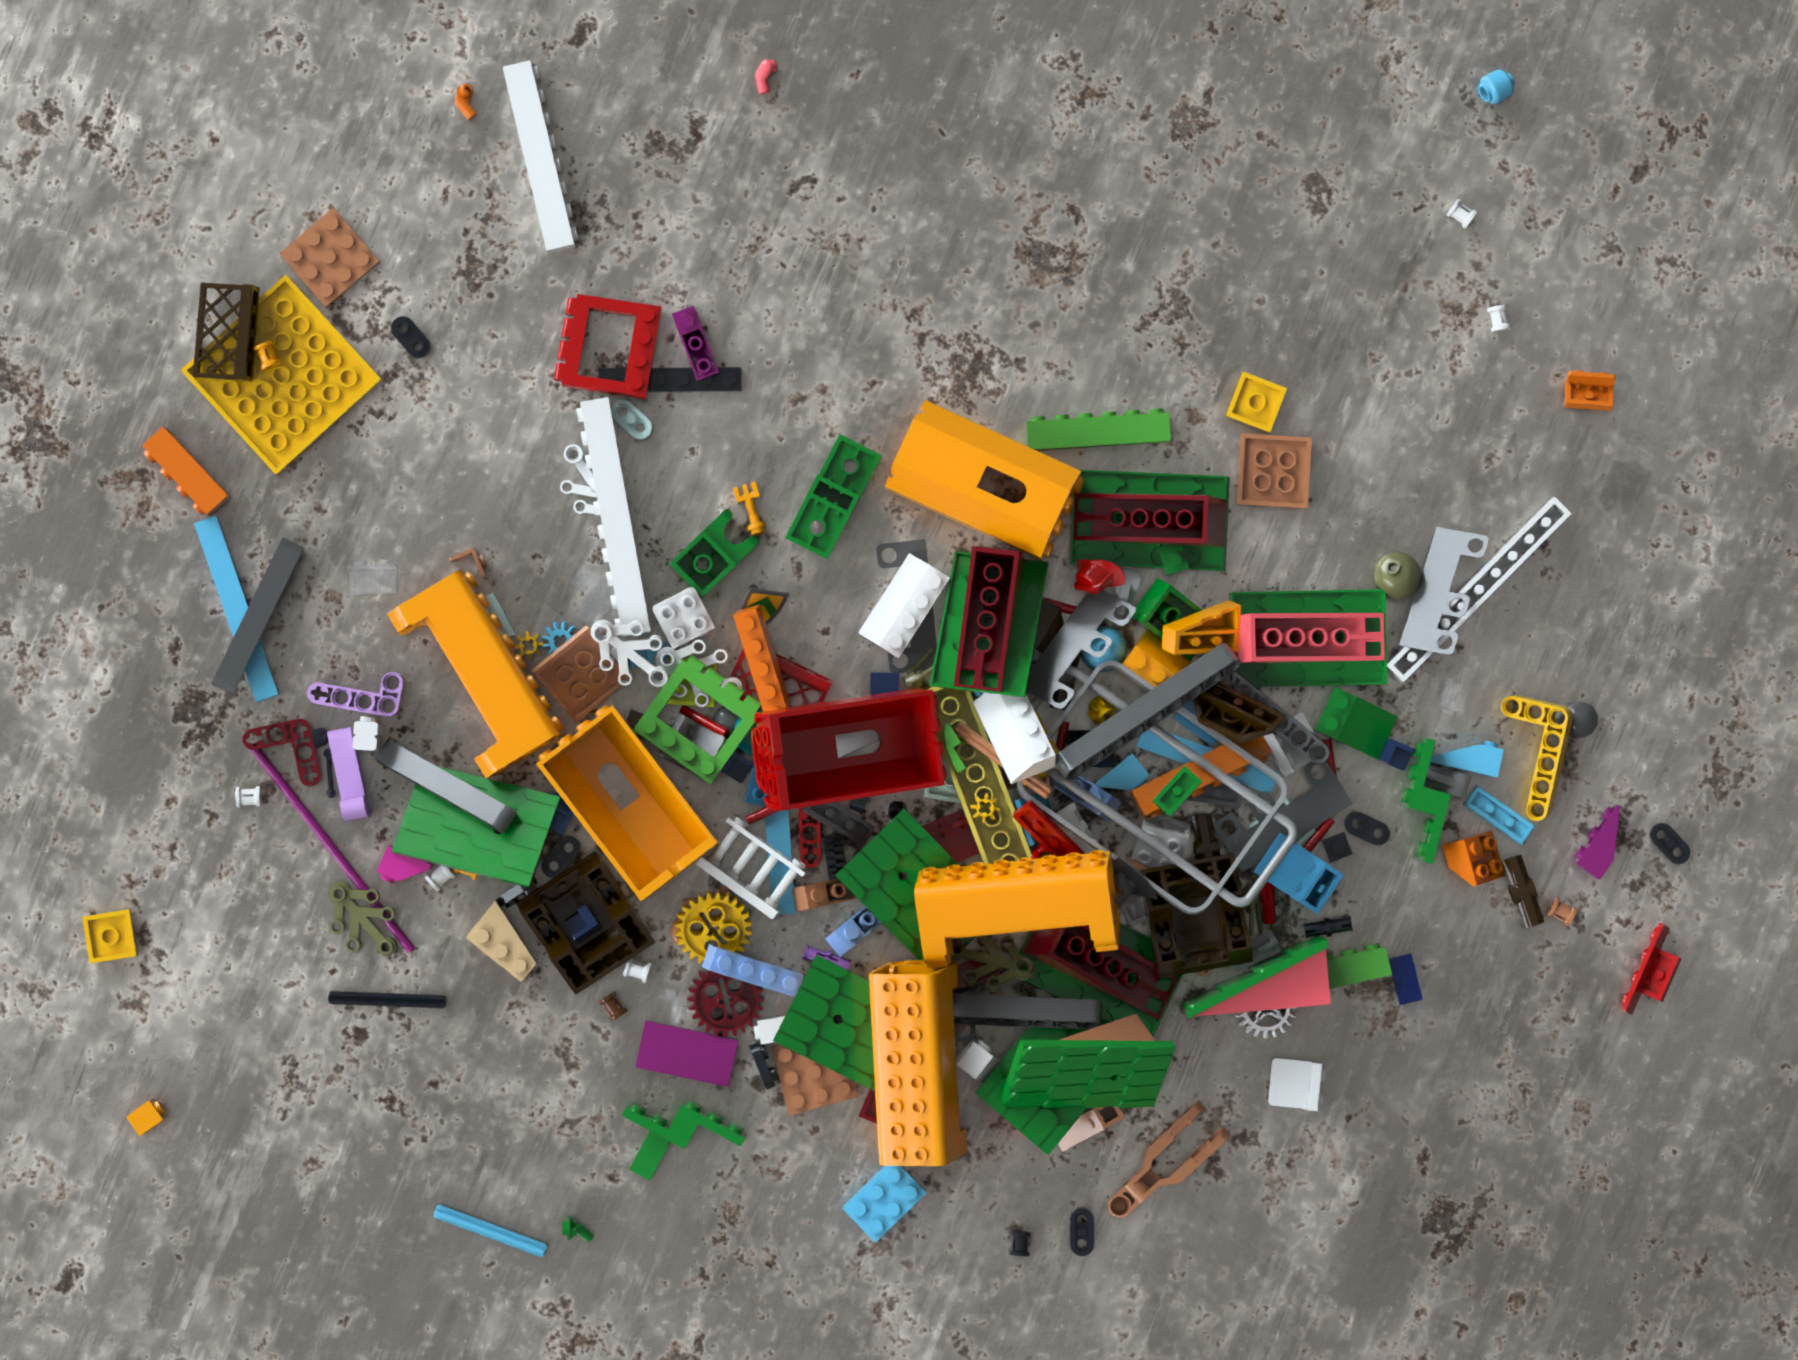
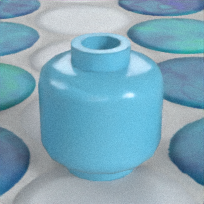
M1498 69L1481 78L1478 91L1485 102L1498 104L1512 96L1515 81L1511 74Z

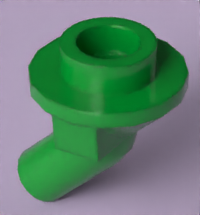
M567 1216V1221H562V1235H567V1240L578 1234L586 1242H590L594 1235L583 1225L577 1224L576 1220H573L570 1216Z

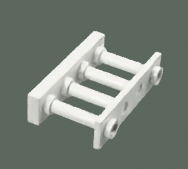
M737 816L735 819L730 817L726 822L733 827L712 856H701L696 865L772 920L777 919L782 912L777 908L779 905L778 901L797 874L802 877L807 876L809 872L804 869L806 865L796 858L791 860L747 828L749 824ZM741 832L752 841L733 868L726 871L720 867V860ZM760 846L771 855L753 881L745 885L739 881V875ZM780 860L790 869L772 895L764 899L758 894L760 891L759 887L777 861Z

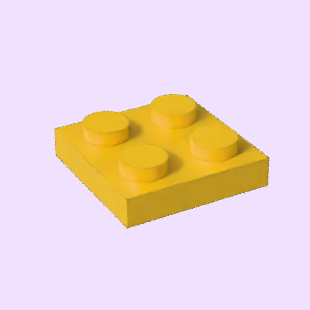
M1242 372L1226 417L1270 433L1287 388Z
M131 909L82 917L89 964L138 956Z

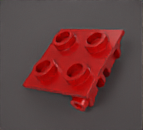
M962 809L922 825L956 862L980 853Z

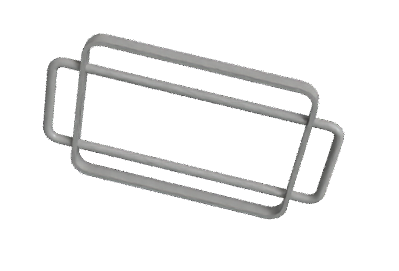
M1116 661L1101 663L1090 677L1070 665L1064 674L1073 676L1084 685L1050 730L1047 738L1050 742L1088 688L1119 710H1123L1128 706L1126 702L1094 681L1102 670L1114 668L1148 692L1155 687ZM1036 696L1032 699L1030 703L1034 711L1038 709L1043 700ZM1181 707L1176 712L1273 779L1281 790L1280 798L1273 807L1157 724L1148 729L1268 814L1219 884L1073 780L1067 781L1055 767L1044 771L1213 891L1202 906L1190 908L1146 878L1155 893L1187 914L1196 915L1203 912L1216 895H1219L1236 907L1250 905L1298 838L1296 824L1278 811L1287 794V786L1284 779L1222 734L1199 723L1197 716L1184 707ZM1021 781L1017 782V789L1024 800L1027 802L1032 800L1048 817L1093 849L1104 852L1108 851L1024 790ZM1273 818L1288 829L1289 835L1249 892L1244 897L1239 898L1225 889L1223 885L1268 822ZM1111 853L1112 862H1114L1117 856Z

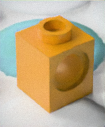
M151 1099L126 1118L138 1135L142 1136L166 1119L164 1115L166 1110L159 1101L155 1102Z

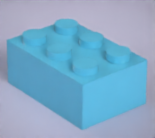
M884 1165L842 1206V1209L876 1243L927 1193V1190L904 1166Z

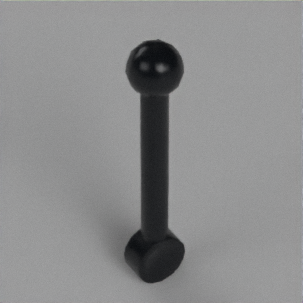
M325 749L323 754L327 761L328 777L326 795L328 798H333L336 792L333 790L332 755L330 749Z

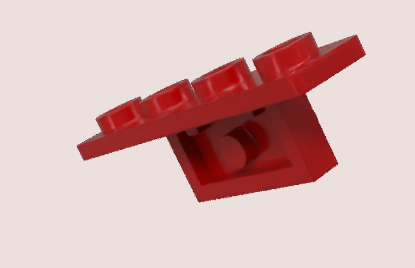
M1659 923L1658 927L1653 929L1650 936L1652 941L1649 948L1645 949L1641 956L1642 964L1639 971H1635L1632 976V987L1629 993L1627 992L1622 999V1010L1628 1014H1633L1641 993L1663 1002L1682 960L1680 957L1661 950L1670 930L1669 927L1662 923Z

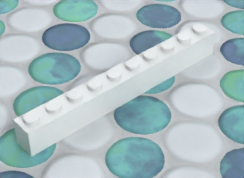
M609 398L580 402L581 408H576L578 421L583 422L585 431L581 432L583 446L588 445L589 455H585L587 469H592L593 478L589 479L591 493L596 492L598 500L593 502L595 515H600L602 525L597 526L599 538L605 539L606 548L602 549L604 563L609 562L610 572H606L608 586H613L614 595L610 596L612 610L617 609L619 617L614 619L615 625H628L634 620H639L644 625L642 634L650 633ZM638 625L632 626V629L634 631L641 630L640 626ZM632 634L622 635V637L633 636Z
M1556 497L1551 498L1457 592L1468 595L1470 598L1465 616L1454 617L1442 614L1438 629L1454 632L1572 513ZM1454 598L1449 604V608L1453 612H1459L1464 607V601L1460 598ZM1443 635L1438 639V647L1449 637L1448 635ZM1403 646L1389 660L1386 665L1387 670L1402 683L1433 652Z

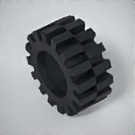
M842 835L823 837L829 880L837 879L835 875L846 865Z

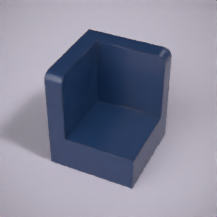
M870 672V695L899 691V673Z
M1388 738L1378 760L1404 771L1411 755L1414 754L1416 749Z
M734 752L721 772L737 782L743 783L754 764Z
M586 905L577 909L579 913L565 922L576 942H580L601 927L590 908Z

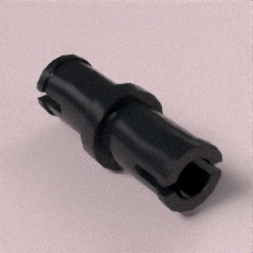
M1351 916L1331 920L1324 918V921L1303 923L1306 938L1327 935L1329 937L1333 933L1353 931Z

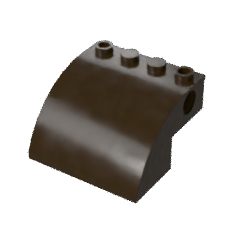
M596 851L516 902L522 917L545 947L551 962L575 995L655 943L634 906ZM586 905L590 908L601 927L580 942H576L565 922L579 913L577 909Z
M1234 853L1187 862L1219 884L1234 863L1235 857ZM1175 864L1140 870L1142 875L1190 908L1202 906L1213 892ZM1236 867L1223 887L1235 896L1242 898L1243 891ZM1157 893V900L1143 897L1159 979L1253 962V947L1243 907H1236L1219 895H1216L1203 912L1195 915L1180 911Z

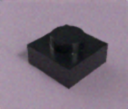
M1344 832L1321 840L1330 863L1353 854Z

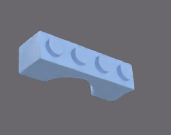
M711 944L708 946L702 967L709 971L795 997L804 976L797 971L762 962Z

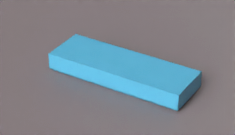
M1478 785L1474 787L1463 803L1464 806L1520 845H1523L1535 828L1534 824Z

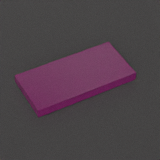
M645 1020L635 1067L729 1087L738 1040Z

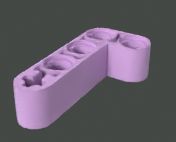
M396 672L385 674L381 682L380 693L314 683L308 688L307 696L315 704L394 717L401 710L405 679ZM396 676L400 684L397 689L392 690L388 686V680L390 677ZM321 687V691L331 693V703L328 702L330 700L328 697L321 696L317 700L318 697L314 695V691L319 690ZM341 691H345L348 694V701L345 704H339L337 701V695ZM365 695H368L372 700L371 706L367 709L362 708L360 705V700ZM391 699L395 703V709L393 712L387 713L384 711L383 705L385 701Z
M352 727L328 731L329 746L342 800L340 801V808L344 822L371 817L358 751L352 748L354 737Z

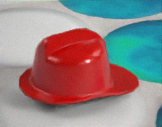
M1080 559L1076 564L1078 571L1075 576L1074 588L1097 595L1106 587L1121 586L1125 583L1126 576L1119 566L1110 561Z

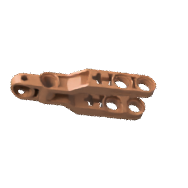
M1199 1100L1192 1104L1146 1147L1143 1167L1112 1195L1108 1201V1210L1114 1217L1123 1218L1129 1215L1159 1186L1180 1184L1231 1136L1222 1126L1168 1176H1159L1153 1172L1151 1168L1152 1160L1170 1145L1185 1127L1190 1126L1192 1121L1201 1112L1207 1109Z

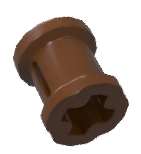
M616 992L611 993L598 1002L607 1012L609 1022L628 1012L617 999Z

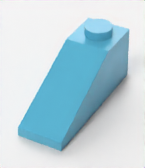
M1485 741L1484 745L1478 744L1433 755L1430 763L1490 777H1498L1504 749L1498 748V743Z

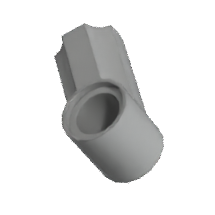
M1120 567L1125 573L1126 580L1121 586L1114 587V596L1133 606L1134 596L1138 591L1142 572ZM1121 606L1115 610L1114 614L1127 617L1129 610L1127 607Z
M1429 764L1424 784L1441 789L1444 793L1451 794V796L1464 799L1472 777Z

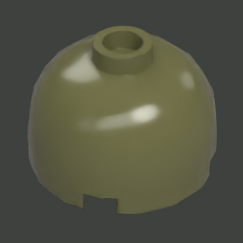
M1394 551L1385 554L1378 560L1374 567L1373 577L1377 589H1383L1386 592V597L1402 600L1409 598L1418 590L1420 579L1422 580V573L1419 564L1412 556L1405 552Z

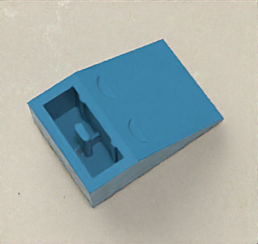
M1282 833L1278 834L1254 870V873L1259 876L1286 840L1287 837ZM1295 843L1268 882L1318 915L1344 874Z

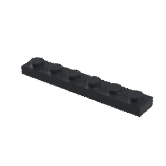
M717 367L719 373L698 381L692 368H652L648 392H742L741 367ZM599 368V378L625 382L627 368Z

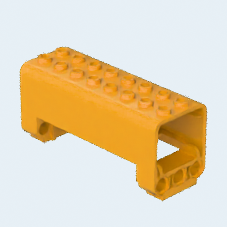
M458 570L399 605L387 615L397 632L403 636L418 627L429 626L498 743L489 747L487 751L475 757V761L485 778L491 779L564 735L561 731L564 726L558 716L551 715L548 710L552 708L545 695H539L536 689L540 686L533 675H527L524 670L527 665L522 656L519 654L515 655L512 650L515 645L510 636L501 632L500 627L503 625L496 614L489 612L487 607L491 605L484 594L477 592L475 587L478 586V583L473 575L469 572L466 573L463 570Z
M1095 850L1087 854L1069 853L1058 857L1047 855L1038 859L1025 857L1018 859V861L998 860L988 864L976 862L968 866L950 865L939 869L928 867L919 871L914 888V896L926 968L948 967L949 963L952 962L951 955H954L952 939L1075 926L1089 925L1091 940L1094 941L1096 952L1118 950L1121 935L1118 905L1114 902L1117 893L1110 851Z
M924 960L896 961L887 963L869 973L880 1165L944 1166L967 1152L966 1128L960 1129L952 994V990L958 987L957 962L955 961L949 963L948 967L926 968Z

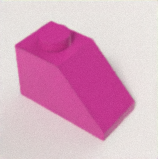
M387 846L376 872L382 874L381 879L393 884L395 880L402 881L432 869L434 864L391 853L393 846Z

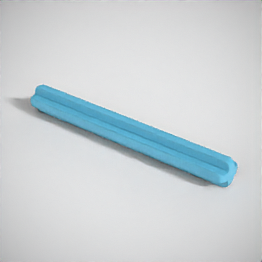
M438 1205L434 1212L436 1219L536 1256L543 1257L546 1253L547 1244L451 1208Z

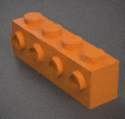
M162 426L142 445L146 449L144 455L152 463L157 461L162 467L160 472L169 481L172 478L178 484L176 489L185 498L189 496L195 502L192 506L199 514L203 515L205 513L211 516L231 497L166 427Z

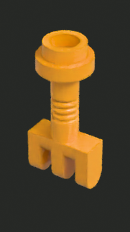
M756 481L751 482L753 492L750 493L747 484L742 485L743 495H740L738 487H734L733 491L737 504L745 503L751 523V525L747 526L748 532H751L752 536L765 533L764 528H766L765 522H760L754 499L760 498Z

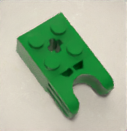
M729 508L725 509L668 564L689 587L696 589L700 599L759 542L755 536L748 537L740 544H732L726 540L724 528L732 519V512ZM697 559L701 561L705 559L707 561L705 565L707 567L706 571L697 568Z

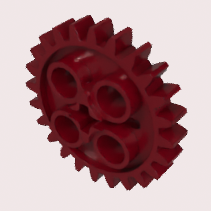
M699 970L698 974L701 978H692L696 987H688V990L694 993V995L687 996L688 1001L694 1002L688 1006V1009L696 1010L692 1014V1019L700 1018L697 1025L700 1027L706 1024V1033L713 1028L715 1036L719 1034V1031H723L725 1038L728 1035V1031H732L733 1035L736 1036V1029L740 1028L745 1033L744 1025L747 1024L753 1027L751 1019L760 1018L756 1010H763V1006L758 1004V1002L764 1001V996L758 995L764 991L763 987H756L754 984L739 980L741 982L740 987L733 990L728 987V982L735 978L709 970L706 973ZM720 978L724 980L727 996L731 997L729 998L733 1015L731 1019L728 1018L725 1003L721 1000L723 996L719 984ZM709 985H715L718 991L715 995L710 996L705 993V988ZM742 1001L746 1003L747 1007L743 1012H737L733 1008L737 1002ZM714 1008H721L724 1013L720 1018L711 1016L710 1013Z

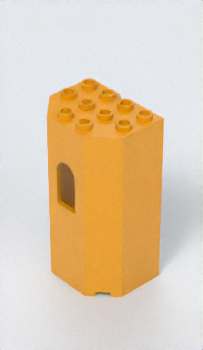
M925 400L921 406V410L924 412L922 414L917 413L896 455L891 467L893 478L888 477L885 485L886 489L893 494L1037 560L1043 561L1045 557L1049 559L1054 549V543H1052L1054 536L1059 537L1065 525L1062 518L1064 514H1070L1074 506V493L1079 494L1083 487L1084 478H1082V472ZM986 467H991L1021 481L1026 486L1025 498L1019 503H1010L977 488Z
M605 705L595 713L597 717L594 720L587 719L576 727L579 732L575 735L567 734L557 742L559 746L555 750L547 749L539 755L540 761L536 765L640 901H644L653 892L659 890L706 854L719 841L616 706L612 705L609 707ZM604 764H615L640 795L623 810L619 808L598 779V771Z

